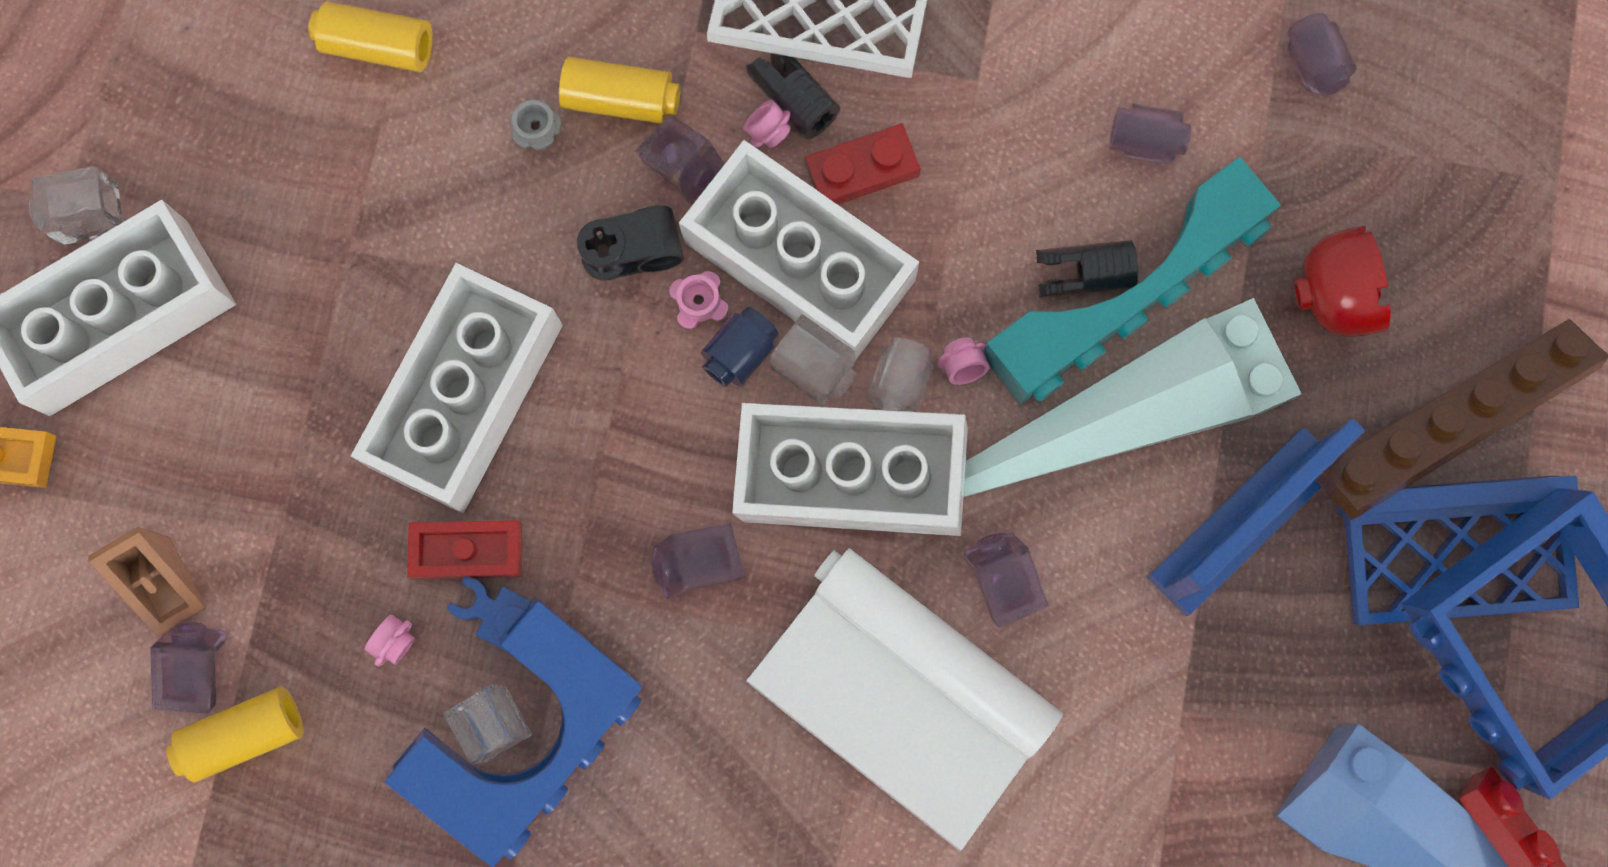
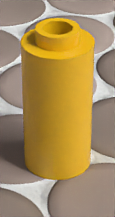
M325 1L319 10H314L309 20V37L312 41H315L316 48L320 53L416 72H423L429 62L433 33L431 23L428 20Z
M568 56L564 61L561 71L559 102L562 109L665 124L668 114H677L681 88L680 84L672 83V73L668 71Z
M279 686L173 731L171 744L166 748L167 759L171 769L177 776H185L190 782L196 783L302 738L304 734L302 718L292 695L285 687Z

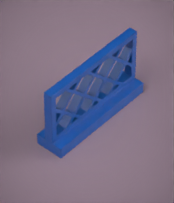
M1352 418L1319 440L1305 427L1297 431L1165 558L1147 578L1185 617L1191 615L1321 488L1315 479L1365 430Z
M1539 476L1406 487L1354 520H1351L1337 505L1338 514H1344L1353 624L1370 625L1412 621L1401 603L1415 594L1434 571L1441 575L1448 570L1441 563L1460 541L1471 551L1480 546L1466 533L1481 516L1489 515L1505 528L1513 521L1504 514L1519 513L1514 519L1516 520L1558 488L1578 490L1577 476ZM1465 517L1458 526L1449 519ZM1435 519L1451 534L1432 556L1414 541L1412 536L1426 520ZM1411 521L1404 530H1401L1394 524V522ZM1381 524L1396 537L1395 541L1378 560L1363 547L1362 525ZM1560 530L1553 534L1543 546L1538 545L1532 550L1535 554L1518 576L1514 575L1509 569L1499 574L1510 585L1496 602H1486L1475 592L1468 597L1473 602L1472 604L1457 605L1446 613L1448 618L1579 608L1575 554ZM1405 545L1426 562L1408 585L1386 568ZM1555 550L1556 558L1551 555ZM1365 562L1372 567L1367 574L1365 570ZM1544 563L1558 573L1560 597L1542 598L1526 585ZM1379 575H1382L1402 593L1387 610L1369 612L1367 590ZM1519 592H1521L1525 597L1528 598L1523 600H1513Z

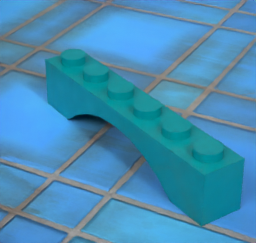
M1238 157L1197 188L1186 206L1182 228L1171 253L1145 280L1116 298L1087 308L1060 312L1029 311L986 343L984 351L990 368L1020 406L1033 396L1039 403L1065 383L1060 376L1073 366L1077 365L1083 371L1099 360L1107 352L1103 344L1116 334H1119L1125 340L1149 321L1145 313L1155 305L1161 303L1167 309L1181 299L1191 289L1186 282L1202 272L1208 278L1225 266L1232 259L1228 251L1237 244L1243 242L1248 248L1272 230L1273 226L1269 220L1281 204L1244 160Z

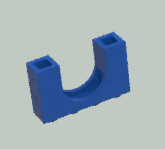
M535 597L499 641L500 646L547 683L560 701L562 711L561 728L557 740L548 754L538 763L523 771L510 774L491 773L469 763L424 727L389 768L384 780L385 784L490 867H494L503 856L511 860L522 849L531 835V831L527 829L528 825L540 811L548 815L554 810L568 791V787L564 784L567 778L577 766L585 770L593 763L605 746L601 737L614 722L620 726L623 725L641 703V698L637 694L643 687L639 681L538 597Z

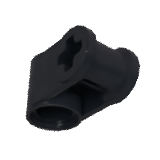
M650 206L629 214L591 221L580 230L577 237V248L586 272L591 277L601 281L643 272L664 271L678 266L684 260L673 210L668 206ZM607 244L609 255L599 257L597 246Z

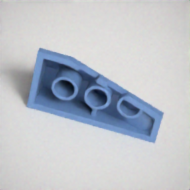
M1360 724L1337 725L1275 814L1277 818L1321 851L1369 867H1508L1466 809L1411 762Z

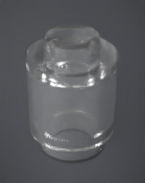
M893 338L889 348L882 350L866 397L870 403L875 405L874 410L919 412L933 370V365L930 363L932 351L929 348L911 340Z

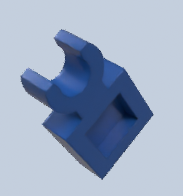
M464 577L462 584L475 591L476 601L472 607L467 609L450 603L447 607L448 611L455 617L466 621L483 620L476 636L506 651L500 646L499 639L531 601L505 587L501 588L494 600L491 598L490 591L486 585L474 578Z

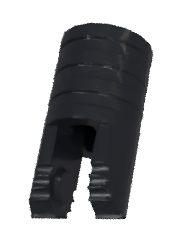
M770 53V64L765 58L762 59L760 57L746 65L750 78L783 111L789 110V120L806 139L814 138L822 133L839 114V104L830 97L826 90L820 86L795 57Z
M1132 240L1036 250L1037 263L1044 265H1058L1062 262L1076 261L1078 276L1077 279H1052L1039 284L1040 297L1127 289L1136 286L1138 283L1137 254Z

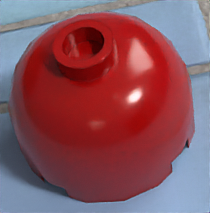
M1364 225L1332 233L1312 246L1304 260L1303 277L1294 279V291L1299 309L1301 311L1310 309L1316 323L1331 334L1344 337L1367 336L1386 332L1390 327V304L1379 306L1378 300L1381 298V288L1388 287L1386 272L1375 237L1372 232L1365 233L1366 226Z

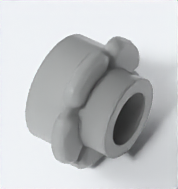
M539 100L524 101L515 108L510 123L513 126L511 135L514 141L523 148L531 146L534 150L546 149L553 144V137L561 131L559 115L556 112H552L551 106ZM535 122L540 123V128L537 130L531 129V125Z

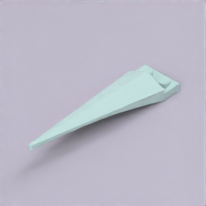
M1254 298L1212 317L1202 319L967 460L963 498L1105 457L1248 420L1296 399L1302 393Z

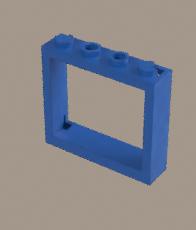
M1564 488L1555 490L1401 603L1412 620L1409 628L1413 636L1425 649L1432 651L1441 665L1442 669L1439 670L1441 680L1454 695L1462 698L1471 715L1468 717V721L1471 727L1482 740L1492 745L1501 761L1497 765L1503 777L1518 790L1523 788L1550 800L1608 757V698L1534 753L1446 613L1559 530L1608 607V514L1593 491Z

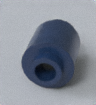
M746 307L741 314L734 313L702 349L701 354L706 360L702 368L713 380L723 387H727L731 382L741 387L775 348L772 342L779 335V332L761 313L751 307Z

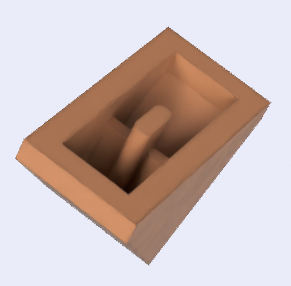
M137 527L88 556V562L156 636L205 608V601L171 538Z

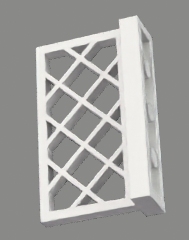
M715 0L707 30L708 42L912 78L927 0H916L915 7L896 17L884 0H859L845 8L840 0H826L836 14L815 26L803 8L817 0H783L785 5L766 16H763L752 0ZM742 5L755 21L742 30L722 26L724 16ZM874 6L887 23L866 35L854 17ZM794 15L806 30L797 37L789 39L779 37L772 26ZM844 23L857 40L845 48L830 46L823 35ZM911 23V28H910V33H909V32L907 31V29L905 28V26ZM895 33L906 47L905 58L884 56L874 44Z

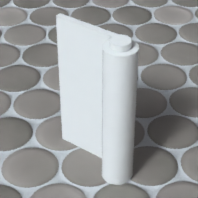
M849 548L843 555L833 550L814 575L821 581L815 595L746 682L953 847L961 851L1026 760L1031 758L1052 734L1064 713Z

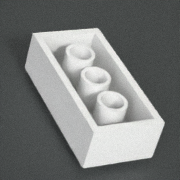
M745 140L742 141L679 222L686 245L853 363L914 284L917 277L918 260Z
M161 199L0 294V369L19 403L52 416L237 304L187 220Z
M455 263L353 450L351 457L368 468L464 514L563 326L553 308Z
M742 403L732 513L746 523L961 536L968 434L966 416L962 414Z

